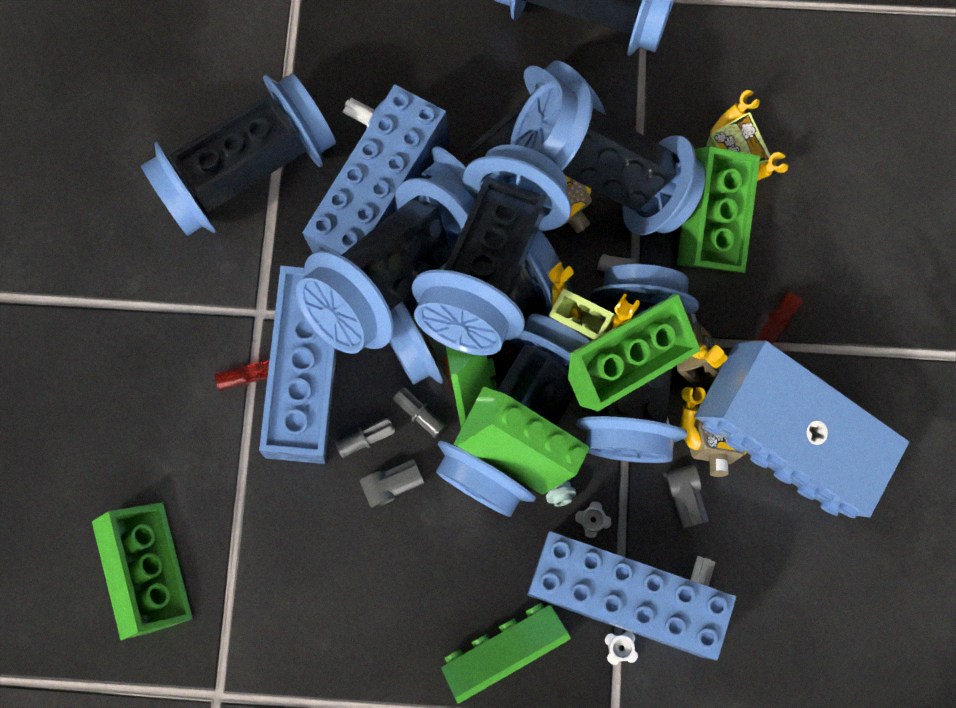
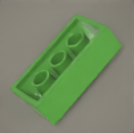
M711 146L694 149L696 158L704 165L705 185L695 210L681 226L677 265L745 273L760 156Z
M673 294L570 353L568 379L580 406L600 411L701 351L679 294Z
M446 346L462 429L483 386L497 391L496 379L490 380V377L496 376L493 358L487 359V355L467 354Z
M484 386L454 442L455 446L542 495L576 476L590 449L585 443L507 394Z
M163 502L108 511L92 521L120 640L148 634L193 619Z
M541 602L526 611L528 618L519 623L513 618L499 626L500 634L490 639L487 633L471 642L474 648L463 654L461 649L444 658L447 664L442 666L441 669L458 704L571 639L551 605L544 608Z

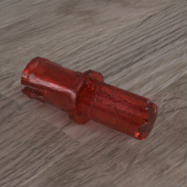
M787 293L775 312H770L768 315L770 319L758 334L757 340L768 341L773 345L784 328H789V321L803 304L802 300L792 293Z
M270 360L248 366L240 364V368L215 373L218 390L223 391L241 385L248 387L252 382L267 379Z

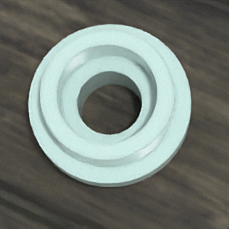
M566 481L550 490L546 495L548 503H554V506H565L572 502L576 491L575 488L571 487L570 482Z

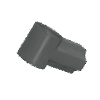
M413 459L388 471L381 470L362 478L360 484L370 508L374 509L395 500V496L423 485L424 481Z
M690 464L663 472L664 482L669 496L674 499L682 529L708 522L707 513L699 491L701 490V482L695 465Z

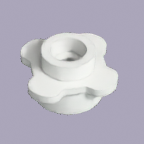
M592 502L589 508L585 511H578L575 515L576 522L582 524L585 529V535L589 538L596 537L598 531L611 526V518L605 515L599 502ZM591 517H595L596 522H591Z
M627 631L623 635L617 636L611 633L605 637V643L609 649V655L607 656L609 663L617 665L620 661L633 663L637 660L638 653L635 651L633 643L635 635L632 632ZM620 645L624 646L623 651H619L618 647Z

